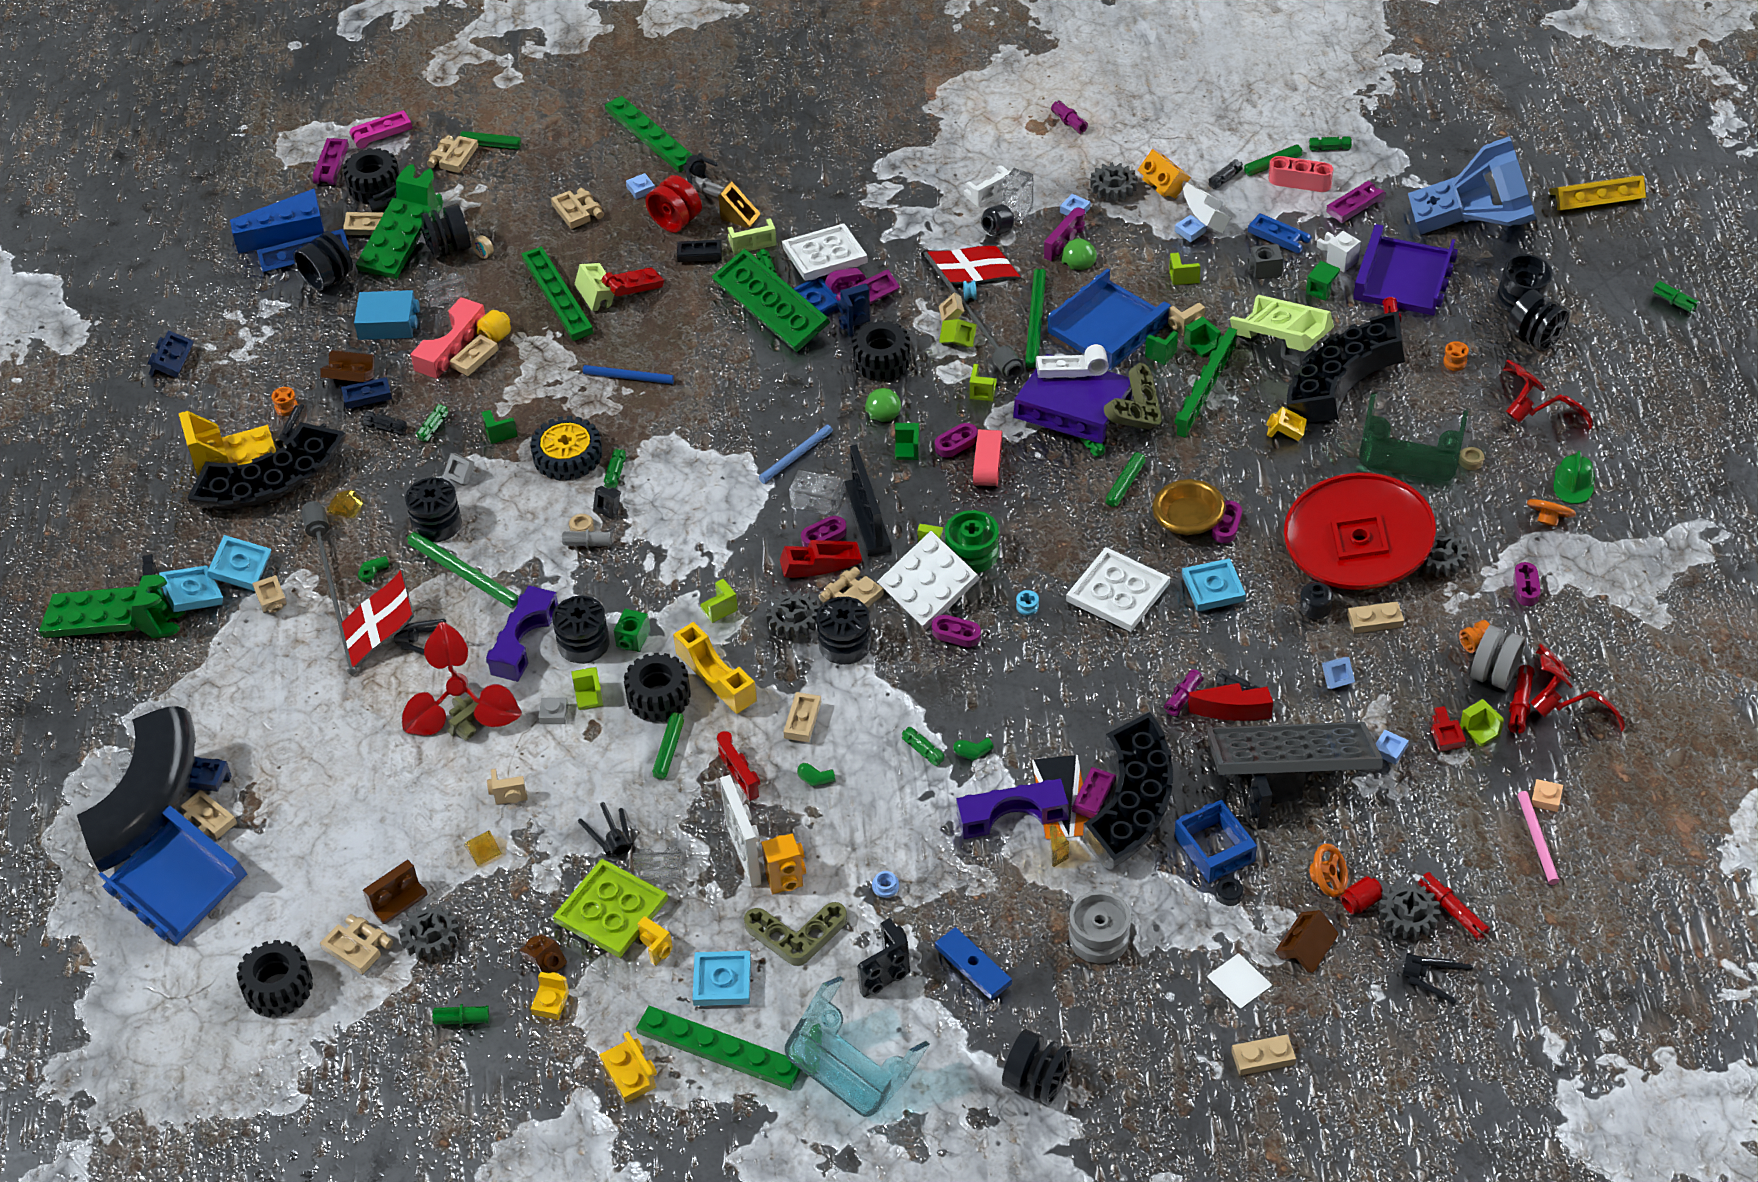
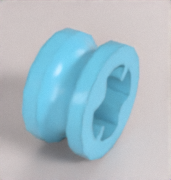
M972 280L971 283L963 281L965 301H968L969 298H972L973 301L977 300L975 280Z
M1025 590L1017 595L1016 608L1019 613L1032 615L1038 611L1039 597L1034 591Z

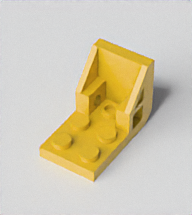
M189 411L178 413L197 476H199L206 461L214 463L237 462L238 465L252 463L251 459L269 452H276L268 425L221 437L218 424Z

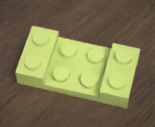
M1262 295L1256 296L1253 312L1248 317L1242 319L1232 316L1230 318L1231 326L1237 329V335L1252 338L1257 333L1285 339L1288 348L1304 352L1334 328L1331 311Z

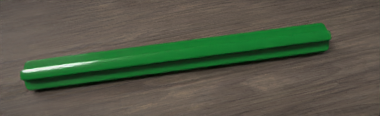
M1038 268L1034 270L1025 359V366L1028 369H1036V356H1039L1046 271Z
M412 532L411 535H408L407 540L410 546L506 606L514 608L517 605L519 598L517 594L419 533Z

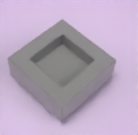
M451 453L443 476L461 484H468L475 462L458 454Z
M541 698L539 723L565 724L568 709L567 698Z

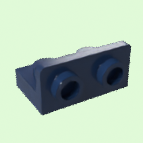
M866 283L840 290L841 300L838 301V307L841 316L839 317V324L842 330H846L849 337L854 336L853 326L870 322V294Z
M168 330L165 338L160 337L155 347L158 350L157 354L152 352L147 365L151 366L148 375L153 376L155 371L159 370L177 378L194 341Z
M196 757L195 764L192 765L191 781L188 788L218 792L222 782L230 781L232 777L227 761Z

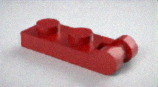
M650 267L615 275L608 272L602 277L601 281L606 287L611 288V292L615 296H623L662 288L665 280L656 270Z
M728 731L718 733L716 739L719 746V757L749 801L758 798V786L761 783L757 773L749 770L744 754H738L732 745L731 733Z

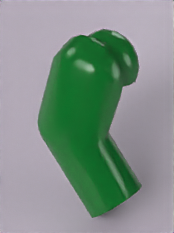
M387 556L364 562L358 571L359 580L369 582L374 578L378 570L390 567Z
M985 738L977 744L967 740H958L953 745V750L957 755L970 760H977L994 749V745L989 738Z
M801 763L797 768L799 778L810 786L815 787L836 782L833 769L820 772L808 763Z

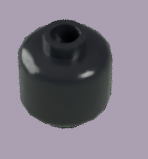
M1004 204L992 206L984 210L981 225L988 234L992 236L1000 235L1012 229L1014 214Z
M1312 582L1305 585L1300 592L1299 609L1302 614L1311 619H1322L1330 614L1333 605V592L1331 588L1321 582Z

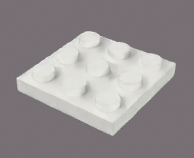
M845 224L782 241L784 251L805 281L815 280L836 270L856 268L868 263L867 254Z
M930 531L886 572L877 583L920 626L927 630L932 625L934 618L944 614L980 580V577Z
M1105 547L1066 594V601L1132 632L1168 587L1170 577Z
M730 775L721 777L720 784L726 827L752 888L761 885L760 873L764 872L760 859L762 852L758 843L760 841L759 832L756 825L751 826L749 820H752L748 805H743L741 802L743 795L739 784L734 785Z

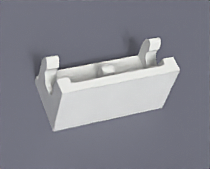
M999 165L996 169L1001 174L996 173L993 178L985 180L977 186L972 182L965 183V186L970 190H964V196L978 208L1013 190V173Z

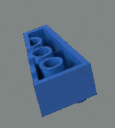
M315 189L230 220L238 254L324 233Z

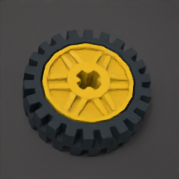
M563 416L557 417L558 421L556 422L554 419L548 420L549 425L546 423L541 424V429L537 428L534 431L535 435L531 437L530 447L535 467L542 475L546 474L550 479L555 476V479L560 481L562 477H565V481L571 480V476H574L575 479L580 478V473L586 476L589 474V470L593 471L596 468V464L599 465L600 458H602V443L598 429H596L593 423L590 424L589 420L585 419L582 421V417L578 416L575 420H573V416H567V419L563 420Z

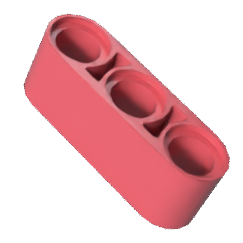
M1276 156L1270 160L1268 179L1273 185L1317 192H1326L1332 187L1333 167L1329 163Z
M978 429L973 486H998L1002 430Z

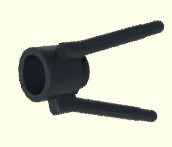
M702 153L691 155L686 160V165L683 166V169L686 171L687 181L693 186L691 173L695 176H702L703 179H709L705 173L706 163L713 166H718V163L705 157Z
M396 185L368 199L373 213L385 212L388 202L392 198H396V195L388 198L384 196L395 191Z
M303 404L294 406L280 435L275 440L276 445L280 449L283 447V443L295 431L293 426L304 409ZM323 423V424H321L320 426H321V427H326V424Z
M446 619L408 623L400 632L394 635V642L401 644V650H411L424 655L423 648L411 644L418 641L419 633L433 632L437 627L433 625H438L440 622L446 623Z
M604 802L600 803L611 830L606 834L605 842L583 819H578V823L602 847L605 855L611 854L613 857H621L631 850L633 842L629 836L623 808L618 810L622 827L621 831L616 828Z
M1407 953L1403 976L1409 977V983L1418 985L1453 1004L1457 1003L1456 998L1420 980V978L1427 977L1429 966L1472 970L1473 965L1458 963L1452 959L1422 957Z

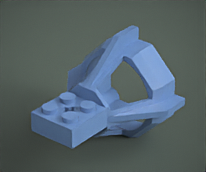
M1510 136L1483 146L1464 170L1455 178L1453 177L1408 193L1420 235L1463 220L1464 222L1485 221L1506 226H1521L1537 220ZM1490 171H1492L1502 205H1493V195L1488 181L1486 182L1484 177Z

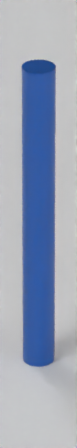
M589 365L583 366V374L674 384V375Z

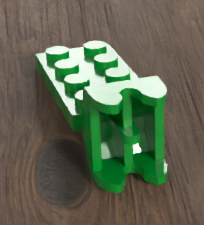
M414 164L408 165L401 171L396 180V198H392L358 258L355 264L357 270L397 280L422 235L421 213L427 212L431 218V211L436 210L439 214L443 206L442 195L439 193L436 195L432 186L434 173L431 168L424 171L418 178H414L416 174Z
M145 575L142 576L139 586L52 594L39 633L43 638L130 631L134 630L136 626L151 638H162L174 635L180 630L177 624L173 622L167 623V621L171 618H178L185 614V611L173 612L168 600L160 589L167 585V581L163 576Z

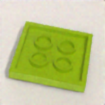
M601 858L553 915V921L621 958L640 935L637 923L644 916L652 920L668 901V893Z

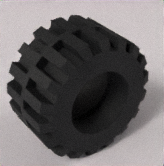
M381 148L360 150L358 153L352 154L351 158H347L346 163L343 165L344 177L350 196L355 200L359 199V202L369 203L368 199L373 198V195L396 185V180L400 174L394 155L387 150H381ZM396 190L384 197L388 198L391 195H395Z
M880 320L876 323L869 322L867 326H861L860 330L854 333L855 336L852 338L853 364L855 369L859 370L860 375H866V378L870 380L874 378L875 381H880L881 379L886 381L892 377H899V374H904L906 368H909L911 361L910 336L905 328H901V325L893 324L891 321L883 322V320Z
M654 653L651 656L646 654L643 655L642 659L637 658L634 660V665L628 666V672L624 674V686L629 709H632V713L635 716L640 715V719L643 720L649 718L650 722H656L658 719H661V722L667 721L666 718H669L672 713H682L685 710L684 706H688L689 698L691 697L688 671L685 664L679 662V658L676 656L671 658L670 654L664 653V655ZM659 685L664 686V687L658 688V689H650V688H652V687H654V686H659Z
M273 940V943L270 944L266 941L262 943L263 946H254L251 948L252 952L250 954L246 953L242 957L244 962H239L237 967L239 972L236 973L238 984L247 1006L250 1009L253 1008L254 1012L259 1015L263 1012L265 1017H271L272 1014L280 1017L283 1016L284 1012L288 1011V1014L294 1012L293 1008L296 1006L300 1008L304 1004L303 999H308L311 995L309 990L313 989V977L304 953L301 952L297 945L292 946L291 942L285 941L283 944L280 940ZM286 974L279 981L264 983L271 976Z

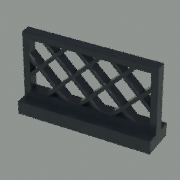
M857 444L850 446L852 480L844 481V489L867 556L892 552L891 542Z

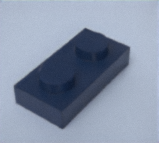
M387 377L341 387L346 409L392 399Z

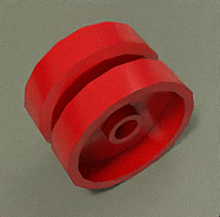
M678 175L667 177L659 186L651 190L645 198L646 208L650 216L661 228L668 232L676 233L680 231L689 221L698 216L702 210L701 199L697 191L687 180Z

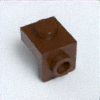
M542 934L530 938L526 945L519 949L523 958L537 965L540 972L555 973L567 964V960L557 942Z

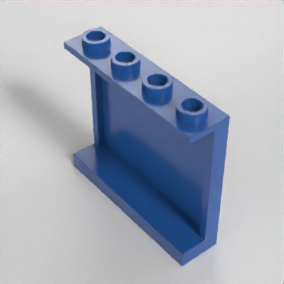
M1107 268L1089 284L1083 286L1079 292L1068 298L1060 307L1051 311L1047 319L1048 333L1083 354L1091 345L1098 344L1103 346L1109 364L1108 369L1112 370L1146 342L1148 335L1154 336L1168 324L1169 308L1171 305L1164 301L1155 307L1110 281V269Z
M168 806L163 811V814L169 822L151 837L152 840L147 845L144 844L110 878L102 872L98 875L105 882L102 887L112 897L119 895L121 897L119 902L130 912L135 909L138 912L136 917L147 927L150 924L154 925L153 931L163 941L169 938L177 945L248 874L235 858L173 807Z

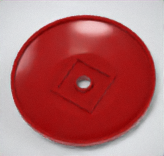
M1375 473L1343 474L1313 485L1293 503L1284 524V539L1287 551L1294 563L1304 573L1321 583L1352 590L1383 587L1409 576L1428 558L1436 537L1435 517L1425 498L1410 485L1398 479ZM1356 536H1364L1365 539H1364V540H1356V539H1354V537H1356Z

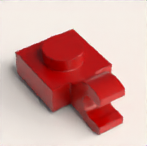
M1445 706L1434 708L1436 715L1432 716L1434 724H1432L1431 732L1439 752L1465 747L1466 739L1458 720L1450 721Z

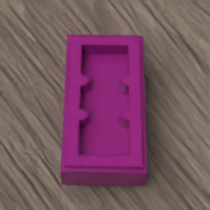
M1091 767L1072 805V812L1089 818L1097 815L1103 809L1116 782V775Z

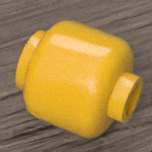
M498 310L489 311L477 322L478 336L481 334L496 343L500 342L511 331L510 318L506 313L499 312Z

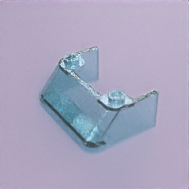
M838 976L822 983L785 1044V1054L793 1064L859 1115L870 1117L878 1113L909 1079L930 1043L924 1041L909 1049L904 1058L892 1056L886 1059L881 1067L837 1034L843 1024V1015L840 1009L831 1003V1000L844 981V978Z

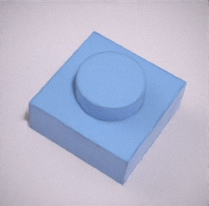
M645 173L626 180V187L635 199L646 196L655 188V185Z
M1071 194L1060 205V213L1067 216L1077 207L1083 208L1086 213L1090 209L1091 202Z
M1189 215L1175 225V232L1189 242H1192L1206 232L1207 226L1194 216Z
M1342 657L1322 663L1327 688L1333 689L1355 682L1349 657Z
M1384 730L1375 744L1382 758L1396 765L1407 749L1409 740Z

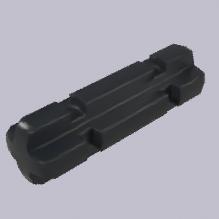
M1234 159L1209 178V187L1213 189L1219 188L1243 169V163L1239 162L1238 159Z
M370 411L365 412L362 418L365 425H375L374 427L391 432L394 430L398 434H404L408 427L407 422L397 419L395 421L396 418L381 414L376 416V413Z
M1220 669L1216 674L1215 681L1223 686L1239 683L1242 691L1260 688L1256 685L1251 686V682L1235 674L1231 676V672L1225 669Z

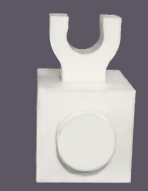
M1342 231L1334 237L1333 234L1327 232L1325 234V241L1321 238L1317 240V248L1328 251L1326 262L1340 268V271L1346 272L1358 262L1361 241Z

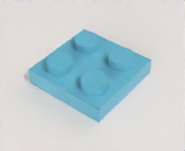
M224 535L208 569L207 577L255 591L252 583L260 581L271 556L272 549Z
M1230 558L1182 568V577L1197 611L1246 601V593Z
M208 565L159 573L167 581V585L163 586L162 589L173 612L222 605L223 596L215 580L207 577Z
M750 951L695 952L693 1006L750 1004Z

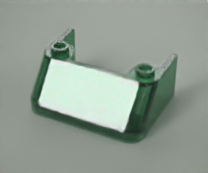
M1373 391L1370 396L1359 452L1361 463L1370 468L1438 481L1451 480L1457 471L1470 409H1464L1459 431L1447 430L1443 432L1439 437L1437 447L1390 438L1391 425L1389 421L1384 417L1374 415L1379 392Z

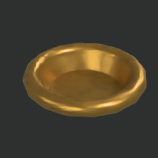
M1185 479L1165 485L1155 495L1152 509L1154 518L1165 529L1177 534L1193 535L1201 534L1214 528L1222 520L1226 505L1224 496L1216 487L1205 481Z

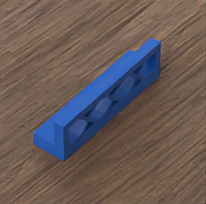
M344 229L332 231L331 233L337 236L346 249L349 250ZM320 235L256 250L262 272L295 264L293 253L307 243L312 244V240Z

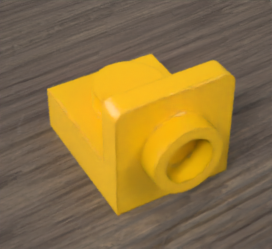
M1281 407L1276 414L1272 413L1267 421V436L1272 438L1277 431H1280L1299 441L1304 435L1307 419Z
M644 916L637 923L640 940L649 947L650 962L656 966L662 959H666L673 948L669 931Z
M540 972L538 976L540 986L531 1006V1013L535 1016L559 1020L569 994L566 977L554 972Z

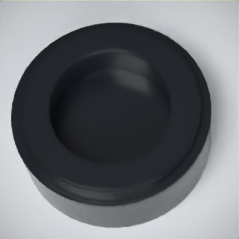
M1225 878L1218 882L1216 898L1221 904L1234 906L1242 901L1244 888L1240 881L1234 878Z

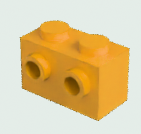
M1154 149L1150 151L1137 170L1143 175L1142 180L1150 186L1155 185L1157 187L1155 191L1165 198L1169 195L1176 199L1183 190V181L1188 182L1191 178L1164 154Z
M793 833L779 835L773 839L762 841L764 870L772 895L784 891H793L798 887H802V875L806 874V868L803 861L805 855L801 842L796 843Z

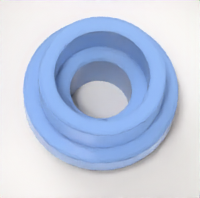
M889 871L878 873L872 881L873 892L884 898L895 895L899 890L898 878Z

